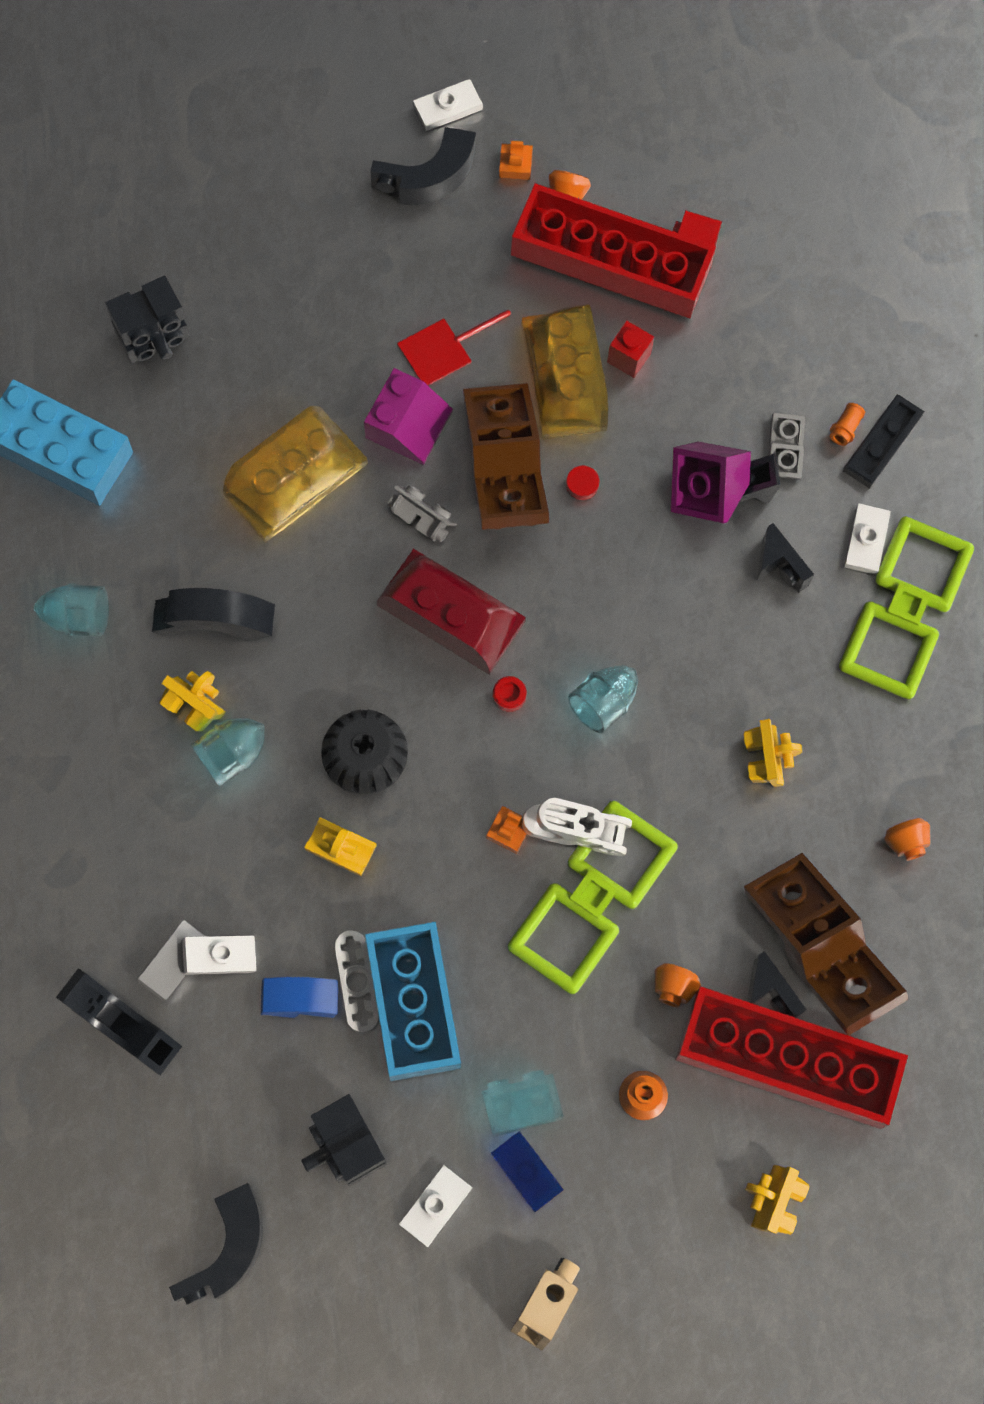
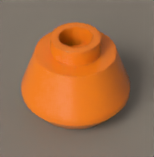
M554 170L549 174V186L551 189L579 199H583L591 187L589 178L563 170Z
M922 818L902 822L886 831L884 841L898 857L905 856L907 861L922 857L926 854L925 848L930 846V824Z
M663 963L655 969V992L660 995L659 1001L668 1006L678 1008L680 1003L687 1004L701 986L698 975L683 967Z
M636 1071L628 1075L620 1086V1104L623 1110L634 1119H653L664 1110L667 1104L668 1092L666 1085L658 1075L652 1072Z

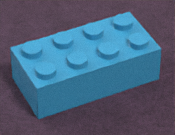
M13 379L0 398V456L101 506L133 454L128 436Z
M436 922L365 934L390 1082L461 1069L460 1054Z

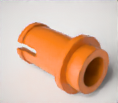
M848 403L838 422L832 424L830 438L834 443L845 446L854 440V431L865 416V410L860 405Z

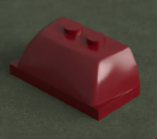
M414 548L376 601L378 607L489 675L526 622V617Z

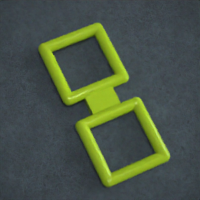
M902 517L875 578L879 586L895 592L888 608L871 601L864 604L839 663V669L848 675L902 698L912 699L916 694L939 637V631L920 622L926 606L941 612L950 610L974 552L973 544L910 517ZM909 532L959 552L941 597L891 576ZM873 617L923 638L905 684L855 663Z
M614 800L610 801L601 813L614 814L631 819L632 829L661 848L631 892L585 862L584 860L592 849L578 845L567 863L571 869L584 877L573 894L557 883L549 885L508 943V950L569 994H575L579 991L619 933V927L602 915L612 899H616L629 909H635L678 848L677 843ZM556 900L602 931L571 977L525 946L527 940Z

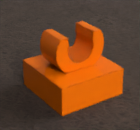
M511 141V144L502 143L499 178L530 180L533 146L523 145V141Z
M502 806L486 835V839L517 854L527 836L522 828V815Z

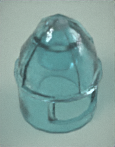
M69 583L65 586L53 588L41 595L33 606V610L38 618L52 629L69 637L75 635L102 636L106 630L109 616L108 594L104 586Z
M621 665L591 672L587 679L568 696L569 704L577 717L591 730L603 733L621 716H625L629 710L628 708L633 703L639 683L636 669Z
M228 719L215 724L213 729L190 745L220 787L243 770H248L257 760L264 743L265 726L251 719Z

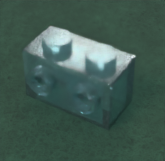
M538 1070L522 1075L523 1081L509 1084L508 1079H502L487 1084L488 1090L482 1091V1099L492 1137L563 1119L564 1116L553 1074L544 1076L543 1070Z

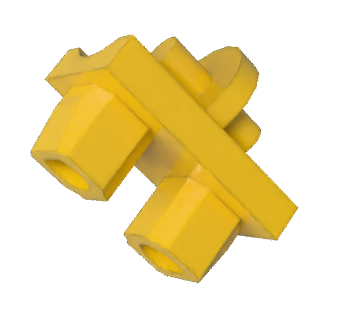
M191 671L186 679L193 686L179 676L172 678L170 675H167L161 683L167 688L159 704L172 713H178L182 705L187 702L193 709L184 722L197 732L203 731L212 720H221L226 712L204 695L207 694L214 699L219 693L212 686L215 676L209 671H206L201 676Z
M770 719L759 720L760 727L744 731V741L748 752L763 750L765 759L748 762L749 778L753 783L769 782L773 787L784 786L781 758H783L784 768H793V757L802 753V745L791 743L790 733L780 734L781 745H779L777 727L771 725Z
M320 817L304 849L356 875L362 876L377 845Z
M773 1165L770 1175L762 1173L758 1185L747 1183L745 1190L754 1195L750 1208L756 1210L751 1227L774 1234L780 1232L791 1235L793 1233L797 1219L795 1215L785 1211L789 1199L802 1202L806 1198L810 1187L808 1183L798 1177V1170L791 1167L785 1168Z

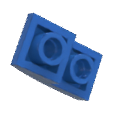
M309 977L263 978L261 986V1015L295 1018L301 1014L334 1018L338 1014V980Z

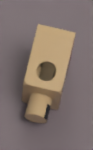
M560 1258L553 1272L546 1269L510 1331L538 1349L543 1350L552 1340L578 1291V1288L572 1283L580 1268L570 1260ZM546 1293L553 1294L557 1301L549 1300Z

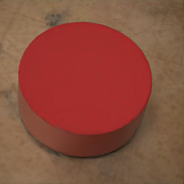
M581 465L574 467L567 476L566 488L568 493L578 500L591 499L598 491L599 475L589 466Z
M506 676L495 683L493 687V701L499 709L513 712L524 705L527 690L525 684L519 678Z

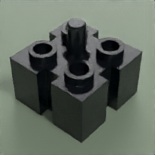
M165 275L142 285L141 291L132 295L130 292H126L105 302L109 316L112 319L114 331L131 364L138 360L145 361L150 359L155 354V349L162 360H168L173 356L170 347H176L186 338L190 337L187 324L184 321L185 316L182 306Z
M350 1094L311 1115L314 1125L310 1126L309 1130L320 1149L301 1160L307 1172L327 1162L338 1183L345 1179L350 1187L387 1165L382 1152Z

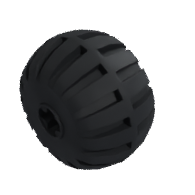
M369 709L351 711L338 718L326 732L321 749L322 763L329 778L343 790L360 795L378 793L394 784L405 769L408 755L406 738L395 721L385 714ZM363 744H369L370 749H367L365 754H360L359 747H362Z

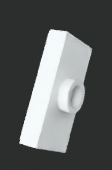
M468 79L413 100V107L425 131H429L483 110V103L471 80Z
M858 504L844 568L877 575L891 511Z
M254 936L185 937L182 939L184 975L254 973L256 971Z
M443 1165L399 1225L426 1247H429L473 1187Z

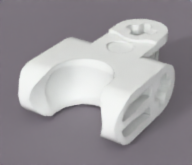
M558 798L547 799L541 804L531 806L522 816V828L531 837L563 845H579L608 855H626L627 848L622 846L625 829L632 826V820L626 817L600 813L599 810L593 807Z

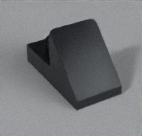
M771 454L750 461L749 486L739 502L756 498L765 504L771 501L781 487L777 455Z
M772 523L767 527L763 537L757 580L759 581L776 568H779L783 581L788 586L793 585L799 593L809 586L814 573L775 524Z
M763 951L753 963L747 1002L755 1004L770 994L773 998L770 1000V1003L775 1011L795 1018L799 1017L807 1010L767 953Z

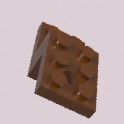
M528 383L463 389L470 433L472 473L482 530L548 524L549 509L541 476L540 438Z
M803 853L744 886L746 896L783 939L791 968L848 1036L909 1000L906 989L866 945L861 918ZM790 892L801 893V896L797 899L788 900L784 898ZM855 985L866 987V990L861 994H851L848 992Z

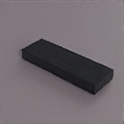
M897 394L845 465L843 472L870 489L925 411Z

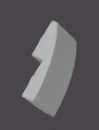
M783 413L772 414L769 455H777L779 477L800 480L802 478L806 416Z
M185 920L177 926L136 980L163 1002L168 999L186 976L184 975L182 939L185 937H206Z

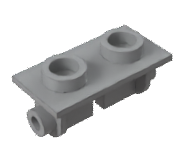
M409 484L407 488L397 485L394 487L400 492V495H393L388 501L387 506L391 508V512L408 524H412L415 517L419 515L421 519L415 528L433 542L436 540L442 542L446 538L448 531L445 530V527L447 525H457L456 522L450 519L452 513L438 503H435L432 507L423 500L425 494Z

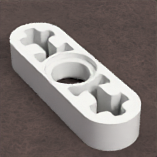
M353 930L345 931L338 936L335 942V951L347 1022L354 1032L368 1034L377 1027L379 1013L367 943L364 936L359 932ZM353 939L355 944H361V948L356 949L357 963L364 960L365 966L353 965L344 970L343 964H351L348 952L341 951V948L347 946V940ZM353 973H362L367 978V986L360 992H353L347 987L348 977ZM371 995V1001L364 1000V1006L367 1013H373V1018L368 1019L367 1026H361L359 1021H353V1017L359 1013L357 1001L349 1004V999H363Z

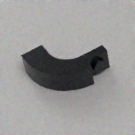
M445 127L439 151L431 160L421 165L404 166L373 160L370 171L371 188H376L385 193L399 192L400 204L403 205L427 204L446 197L456 190L469 174L476 151V132Z
M183 588L170 590L167 598L155 600L152 632L163 636L187 630H213L231 634L245 641L271 637L275 604L249 594L223 589Z
M79 968L56 996L58 1000L160 1076L182 1048L178 1042L138 1014Z
M249 1183L214 1199L225 1225L226 1238L223 1250L210 1267L169 1287L174 1301L185 1300L186 1305H189L207 1296L205 1289L209 1287L214 1298L220 1299L234 1290L251 1271L261 1248L263 1220L257 1197Z

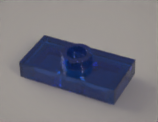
M520 1131L490 1153L534 1213L564 1190Z

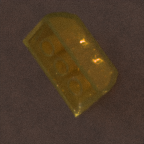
M581 304L565 307L547 314L522 317L521 325L542 439L547 440L607 431L608 394L590 305Z
M309 406L231 466L225 477L223 494L266 543L366 466L368 460L320 406Z

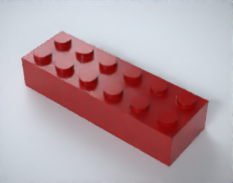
M534 183L514 230L511 243V256L689 319L692 317L711 269L716 246L536 183Z
M700 986L694 996L675 1060L882 1129L890 1125L908 1055Z

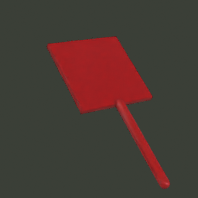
M506 310L457 337L443 318L403 339L397 345L419 380L424 381L429 386L472 363L460 342L510 316L511 311Z

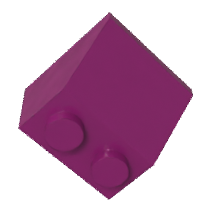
M394 368L364 421L365 438L424 465L448 422L453 408L424 381Z
M699 441L673 447L671 512L723 524L727 523L749 486L751 451Z

